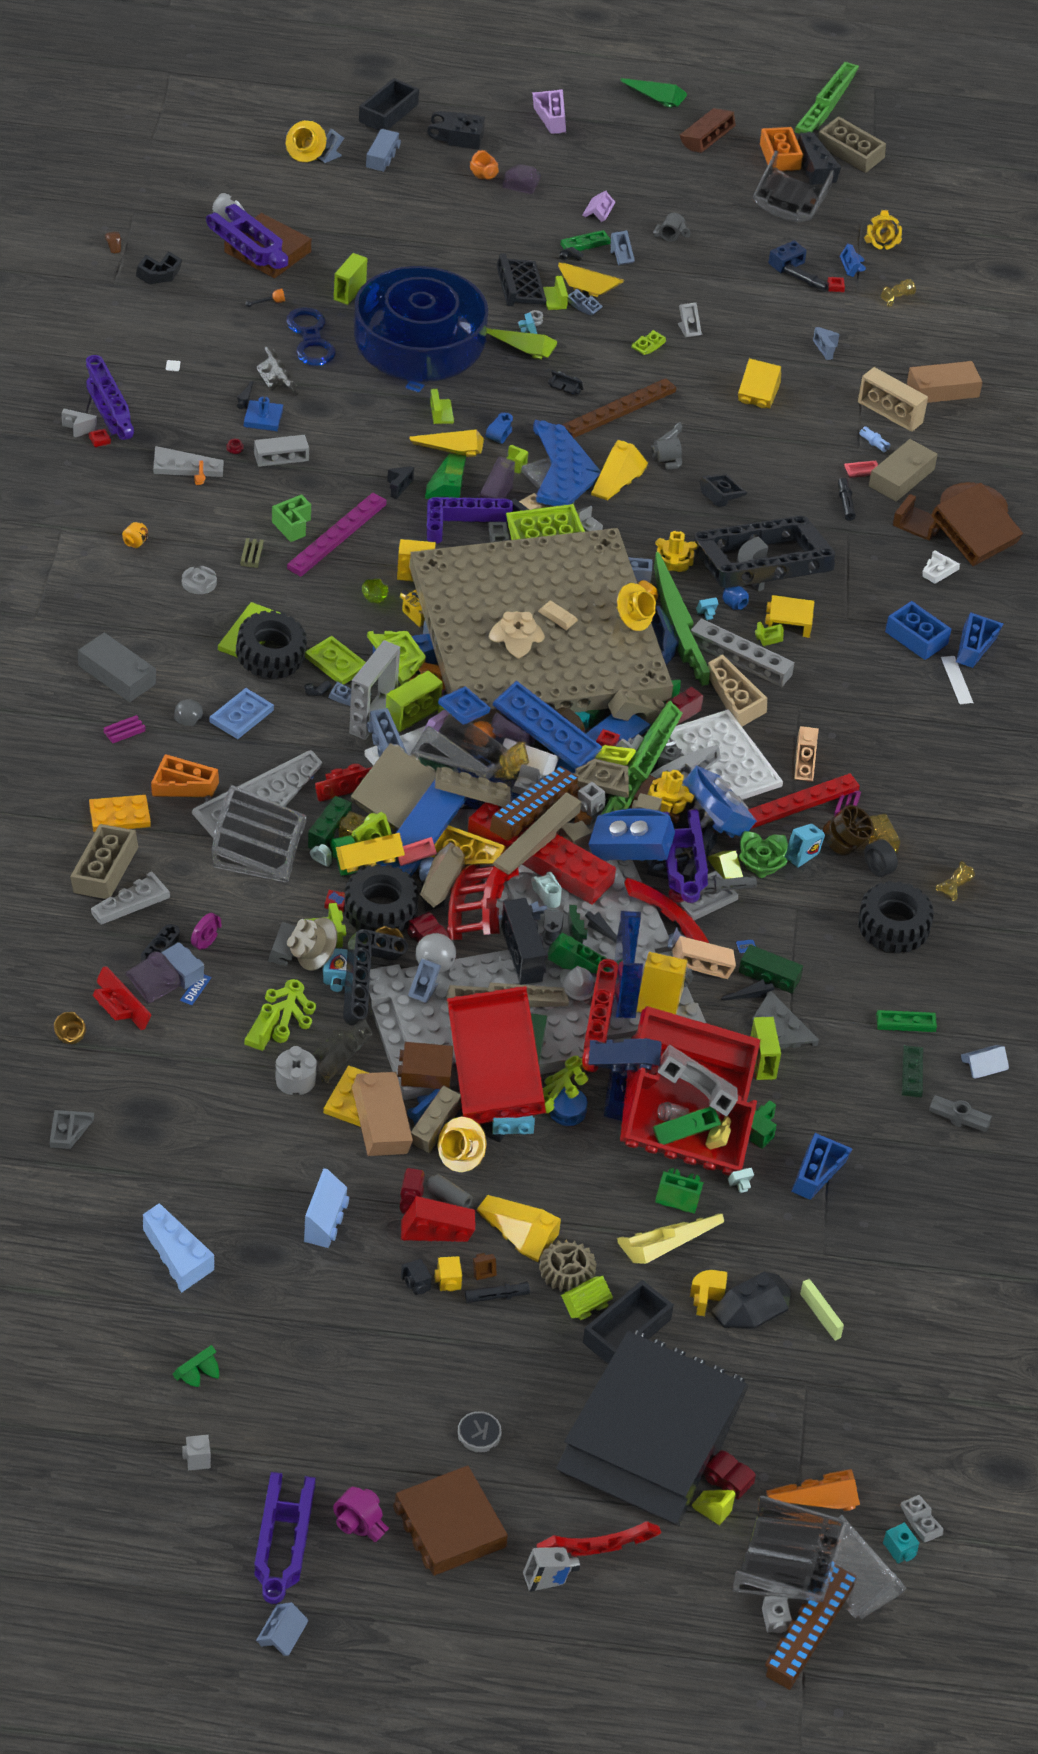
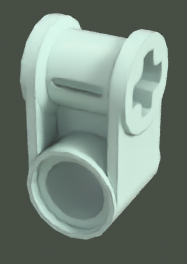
M547 872L544 876L532 877V887L544 905L549 908L558 907L561 902L562 888L553 873Z

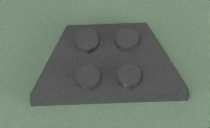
M772 991L769 992L752 1018L751 1024L753 1025L755 1017H774L780 1049L787 1047L799 1048L801 1044L809 1043L812 1046H817L819 1039Z

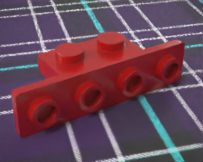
M351 764L348 766L349 768L343 770L340 768L334 769L331 773L325 774L326 780L315 783L318 800L324 801L335 796L338 797L354 792L372 767L366 769L359 764Z
M107 966L103 967L97 978V983L102 989H95L92 996L114 1020L130 1018L140 1030H145L151 1018V1013Z

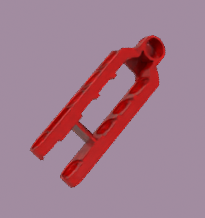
M604 959L598 965L582 1056V1067L589 1072H596L598 1070V1066L589 1065L590 1040H597L603 1043L607 1041L618 974V964L612 959ZM610 967L613 971L606 972L603 968Z

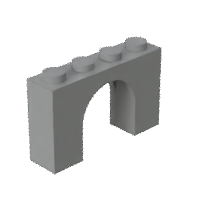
M669 1044L661 1056L658 1073L676 1083L678 1078L689 1082L708 1097L709 1106L727 1117L738 1101L737 1088Z

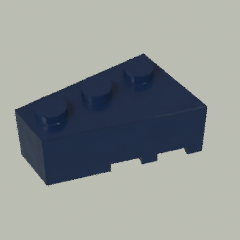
M647 1038L624 1039V1042L614 1043V1040H607V1043L590 1040L589 1065L612 1069V1073L617 1074L624 1073V1070L636 1072L641 1067L645 1068V1070H651L652 1067L660 1066L662 1042Z

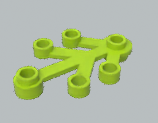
M288 980L284 988L279 990L268 989L265 995V999L268 1002H275L277 998L286 995L288 996L287 1000L274 1005L264 1004L261 1008V1014L264 1017H270L275 1007L280 1008V1011L284 1010L280 1025L275 1027L272 1034L273 1039L279 1043H284L288 1040L290 1034L288 1023L291 1013L298 1020L299 1026L302 1029H309L312 1023V1019L309 1016H304L295 1003L297 998L303 1006V1011L309 1015L313 1014L316 1009V1004L308 1001L303 994L304 985L298 980Z
M575 1055L565 1061L566 1067L545 1079L544 1082L547 1086L543 1088L546 1113L554 1109V1100L564 1086L566 1089L565 1093L569 1099L579 1094L578 1089L570 1080L573 1074L576 1075L574 1079L578 1085H583L588 1081L585 1072H582V1058H579V1056Z

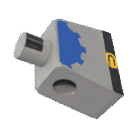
M564 1547L533 1548L523 1571L529 1592L563 1585L569 1572L580 1570V1562L577 1557L569 1558Z

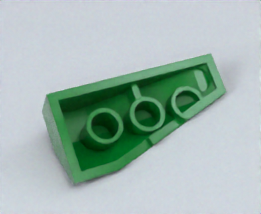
M621 78V82L663 104V107L666 108L678 107L687 96L684 90L674 84Z
M452 453L447 455L427 484L426 499L434 497L460 498L466 455Z

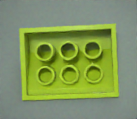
M574 504L506 513L512 540L585 532Z

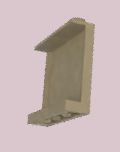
M390 743L351 795V802L369 814L385 813L390 828L397 832L435 780L436 771L428 765L424 766L421 764L416 756L406 754L401 746L397 744L394 746Z

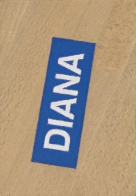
M204 974L202 980L187 989L180 1001L193 1005L212 977Z

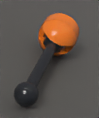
M282 289L275 290L271 297L252 302L247 301L246 306L251 307L254 304L269 300L277 303L285 302L284 292Z

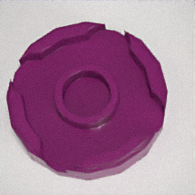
M209 913L198 922L191 936L193 947L198 950L201 948L205 949L214 942L218 936L217 928H221L222 921L220 916L215 913Z

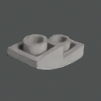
M920 1495L901 1502L900 1506L905 1516L924 1543L943 1535V1528L931 1515V1507Z

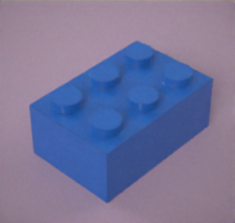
M911 601L888 616L885 632L926 660L948 645L951 628Z

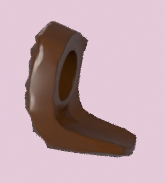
M117 231L106 233L105 240H107L111 253L121 252L120 233Z

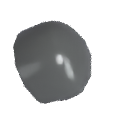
M192 699L180 701L174 711V719L184 726H194L198 719H202L203 715L202 706Z

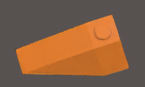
M852 1469L823 1475L824 1479L820 1481L813 1479L804 1480L805 1482L801 1483L799 1487L796 1484H790L767 1491L769 1501L833 1509L842 1508L844 1511L855 1509L857 1505H860Z

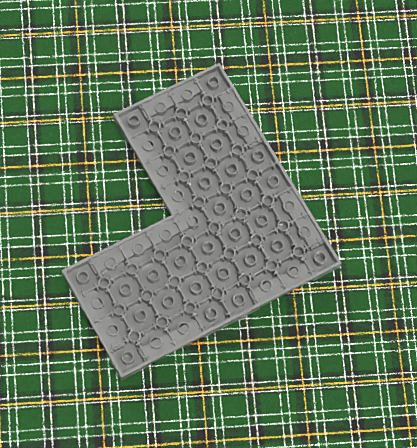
M603 810L590 816L592 817L591 824L586 826L591 832L593 831L597 816L601 815ZM590 847L584 848L586 851L592 853ZM633 860L606 861L616 867L614 884L593 905L562 888L560 905L556 908L547 907V910L564 911L561 933L563 932L571 937L568 927L569 904L577 905V913H580V920H584V928H588L587 940H583V945L588 946L607 959L614 960L618 964L616 990L607 1040H614V1043L624 1042V1039H631L637 1033L641 1013L636 1012L648 953L654 952L673 957L672 948H668L669 936L656 906L631 897L627 892L624 884L627 878L642 883ZM480 864V868L493 866V864ZM519 872L518 876L505 881L501 899H497L496 907L499 908V915H502L503 901L526 898L529 905L538 901L539 906H545L541 898L534 891L531 883L532 877L536 876L538 878L541 875L535 872ZM591 911L595 915L599 911L606 923L626 947H620L606 936L588 927L589 920L585 917V914ZM540 914L541 920H537L538 934H541L543 938L544 914ZM543 941V949L546 948L548 953L550 945L545 944ZM509 950L455 959L454 964L446 972L438 974L436 979L438 986L427 1003L408 996L418 966L401 969L400 964L370 969L368 1003L392 1071L398 1074V1065L403 1064V1062H399L400 1049L404 1050L405 1042L453 1046L450 1089L453 1091L460 1090L446 998L449 985L488 988L490 983L519 984ZM545 960L546 973H544L543 982L523 984L564 988L560 980V973L563 968L550 960ZM591 973V975L593 976V983L595 986L597 974ZM684 987L676 1015L706 1023L698 1003H694L688 987ZM568 996V1006L530 1007L531 1013L548 1016L539 1066L540 1074L561 1071L566 1067L565 1061L572 1056L577 1055L579 1058H582L593 997L589 1000L578 1001ZM398 1077L403 1100L430 1095L435 1090L432 1088L401 1086V1077Z

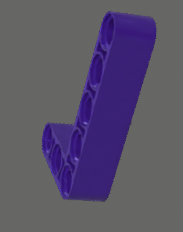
M430 498L427 502V541L436 542V544L442 541L443 521L508 522L506 513L513 512V503L509 499Z

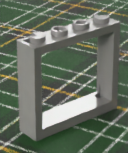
M384 640L352 679L350 734L366 740L371 734L367 729L370 711L385 709L386 694L398 688L400 646ZM378 679V694L370 704L371 687Z

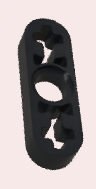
M174 924L165 925L141 953V965L144 968L152 969L157 967L160 963V953L178 942L180 938L178 926ZM157 944L165 945L162 949H158L155 946Z

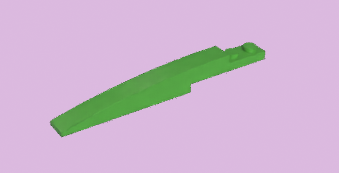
M848 62L843 63L818 94L815 104L798 123L795 133L813 132L815 129L818 130L850 84L859 68L858 65Z
M656 552L654 570L663 612L668 617L670 625L674 627L675 637H678L679 647H677V651L682 662H689L690 667H693L695 678L699 680L701 686L708 685L710 670L691 633L693 620L660 553Z
M671 701L665 705L644 736L636 753L626 765L629 771V797L625 798L609 794L607 797L609 801L602 814L628 809L641 783L647 780L683 714Z

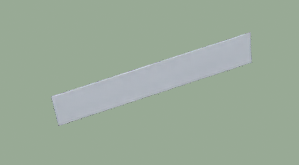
M955 656L941 657L959 704L973 703Z

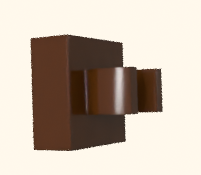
M476 1254V1258H473L474 1277L476 1280L497 1276L494 1254Z

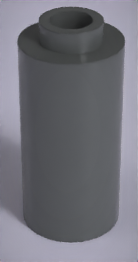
M440 1174L431 1176L427 1181V1191L443 1202L465 1208L470 1206L473 1196Z

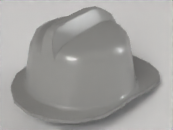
M576 966L572 970L563 969L561 971L560 980L566 994L570 998L585 1001L593 997L595 987L593 976L587 969Z

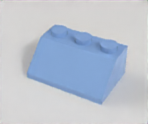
M323 1168L305 1215L304 1242L329 1248L331 1240L335 1241L338 1230L336 1226L341 1224L344 1214L342 1210L343 1208L346 1209L349 1203L347 1187L328 1169Z

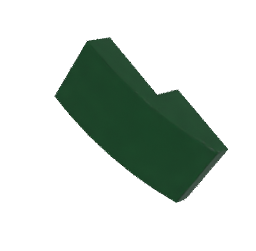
M569 904L568 927L571 937L583 944V940H587L588 928H584V920H580V913H577V905Z

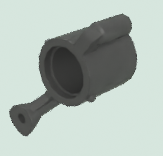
M670 213L662 225L658 224L653 231L655 237L661 236L668 242L676 241L681 233L686 238L691 236L685 219L678 213Z
M678 422L674 429L658 440H655L654 445H651L652 458H655L657 462L675 460V462L665 463L666 470L677 469L682 465V448L680 440L677 438L679 432H682L681 422Z

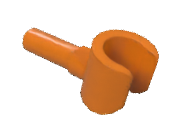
M202 460L199 461V475H194L196 485L204 484L205 481L204 461Z

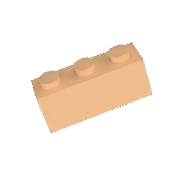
M680 936L672 949L673 957L688 960L687 967L701 973L728 979L736 967L734 951L729 948Z

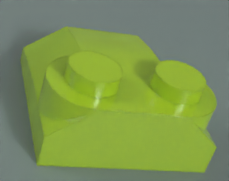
M383 812L369 814L365 818L364 823L352 833L355 843L391 835L392 832L386 814Z

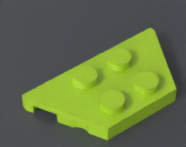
M369 631L367 634L368 639L376 649L384 640L400 646L398 681L401 685L408 682L426 660V656L408 631H385L384 634H374L373 631Z

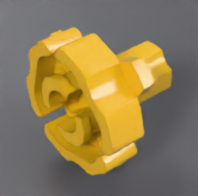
M881 210L880 215L871 219L873 226L871 224L867 226V235L864 237L867 244L872 243L878 249H883V246L877 244L875 240L881 243L892 240L891 243L884 245L889 250L901 242L902 227L898 225L899 221L895 217L889 215L888 210ZM890 220L894 221L897 224L898 231L896 234L895 226Z
M681 531L671 532L669 540L659 538L655 542L658 546L657 552L660 553L668 571L682 572L688 570L689 566H692L694 562V550L698 546L695 542H685V534Z
M678 770L663 771L661 778L653 780L647 795L662 798L661 812L670 813L671 808L674 807L672 812L678 814L684 810L687 802L692 803L694 795L689 793L688 787L682 786L684 775Z

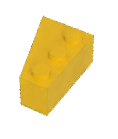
M400 833L336 847L341 870L347 869V872L359 870L358 866L361 865L374 867L377 864L376 862L382 860L384 864L395 862V857L405 855Z

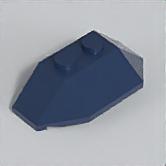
M655 606L656 613L652 618L651 624L663 659L667 665L675 656L676 648L679 647L678 637L674 635V627L670 625L668 617L660 606Z

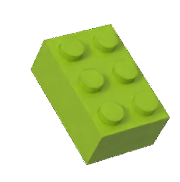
M429 670L386 694V708H388L398 732L438 711L439 706H441L438 704V701L442 697L443 682Z

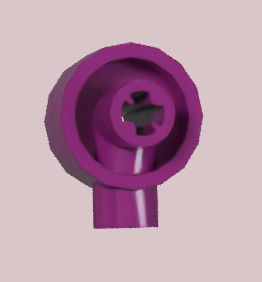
M348 1488L333 1506L337 1517L336 1524L346 1534L367 1535L375 1543L389 1529L381 1521L383 1515L379 1506V1498L369 1489Z

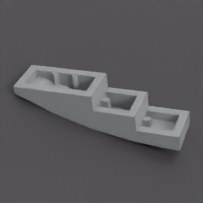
M719 746L707 747L679 757L650 775L658 779L661 778L663 771L670 772L672 770H678L680 773L688 772L690 774L696 765L707 769L721 759Z

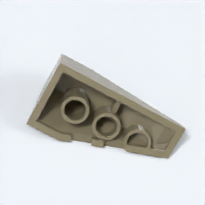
M452 842L435 855L420 893L433 907L451 896V888L459 873L465 868V855Z

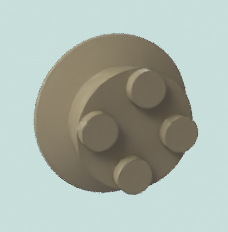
M318 918L314 921L300 919L292 935L287 940V946L290 947L291 953L298 958L300 965L304 969L310 971L317 970L324 966L332 956L337 943V930L335 924L327 918Z

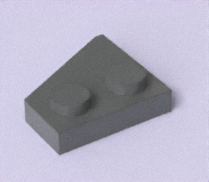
M54 1110L50 1148L71 1149L94 1121V1113Z

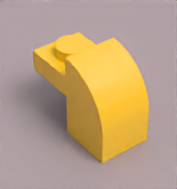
M706 1270L695 1276L692 1282L690 1297H694L693 1306H697L696 1315L705 1316L707 1299L721 1301L724 1297L727 1272Z

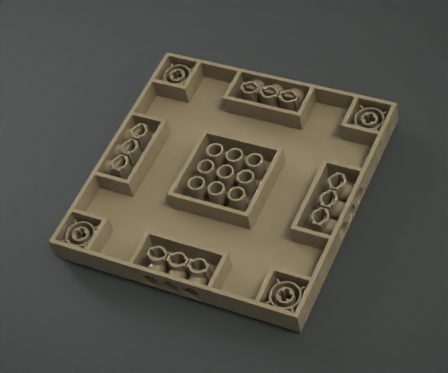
M618 528L411 552L410 571L447 694L466 686L491 708L488 714L464 725L454 717L457 727L470 726L478 721L489 723L512 721L492 705L515 681H518L555 711L561 707L568 708L574 712L609 708V702L619 689L659 699L662 702L671 700L673 684L652 624L650 623L648 628L642 631H633L621 620L616 608L618 594L622 587L629 583H637ZM551 600L574 615L578 621L565 630L539 613L538 610ZM505 612H530L545 636L542 642H533L530 651L520 659L509 653L505 642L496 643L489 639L490 631L503 618Z

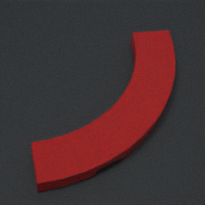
M630 878L625 880L624 884L629 896L642 900L649 905L660 907L662 909L661 912L674 922L676 920L679 923L681 931L686 938L709 943L696 922L675 902L646 884Z
M646 1521L625 1531L600 1537L565 1538L553 1535L538 1543L537 1548L564 1547L567 1553H571V1556H587L622 1549L621 1545L635 1541V1544L642 1543L660 1535L661 1531L658 1525Z

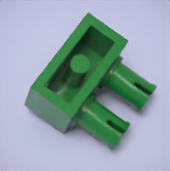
M670 1168L668 1172L663 1171L655 1203L695 1214L704 1182H700V1177L697 1174L695 1179H693L694 1174H690L686 1178L680 1176L678 1169H676L675 1174H673L674 1168Z

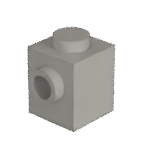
M208 1435L186 1437V1446H182L183 1460L187 1459L188 1470L210 1468L211 1452Z

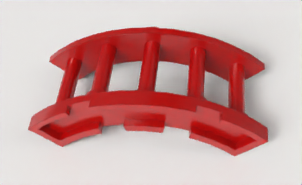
M471 864L459 873L451 888L447 927L449 939L462 940V933L483 930L484 935L500 934L499 908L496 907L497 899H501L504 882L519 875L518 868L508 875L494 865L480 868V864ZM482 879H487L484 884L475 885L478 882H482ZM484 891L481 901L464 904L467 894ZM482 909L481 922L461 925L462 912Z

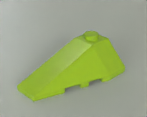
M487 328L484 331L532 355L533 359L542 360V357L548 358L557 345L556 340L541 334Z

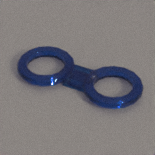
M304 307L291 311L286 317V323L291 330L301 334L303 341L296 348L298 358L306 364L317 366L332 361L335 357V348L327 340L321 339L319 333L325 325L323 314L316 309ZM300 315H310L315 317L318 323L311 327H302L295 324L293 320ZM309 346H321L327 349L329 353L321 358H312L305 355L303 351Z

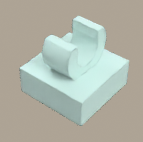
M748 1168L732 1172L728 1178L730 1186L737 1185L740 1193L747 1192L751 1188L749 1181L754 1176L753 1170Z

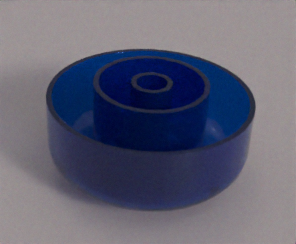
M408 266L391 269L369 279L357 293L354 308V338L356 346L362 356L374 368L391 377L412 382H435L449 379L466 371L481 356L487 336L488 304L483 293L472 282L456 273L426 266Z

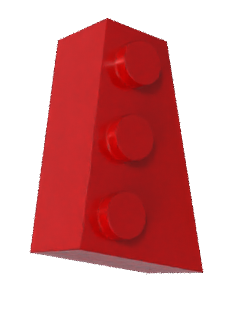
M418 1196L415 1197L401 1220V1240L468 1242L475 1231L474 1209Z

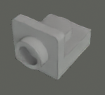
M637 734L634 739L629 738L628 741L621 739L615 747L631 748L637 751L644 738Z

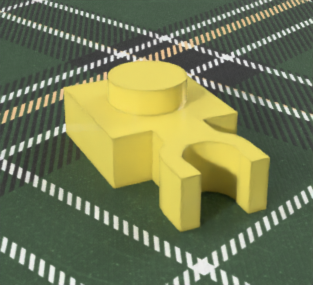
M725 1116L723 1121L719 1119L721 1125L710 1130L705 1144L710 1150L727 1144L731 1132L729 1128L731 1119L728 1116Z

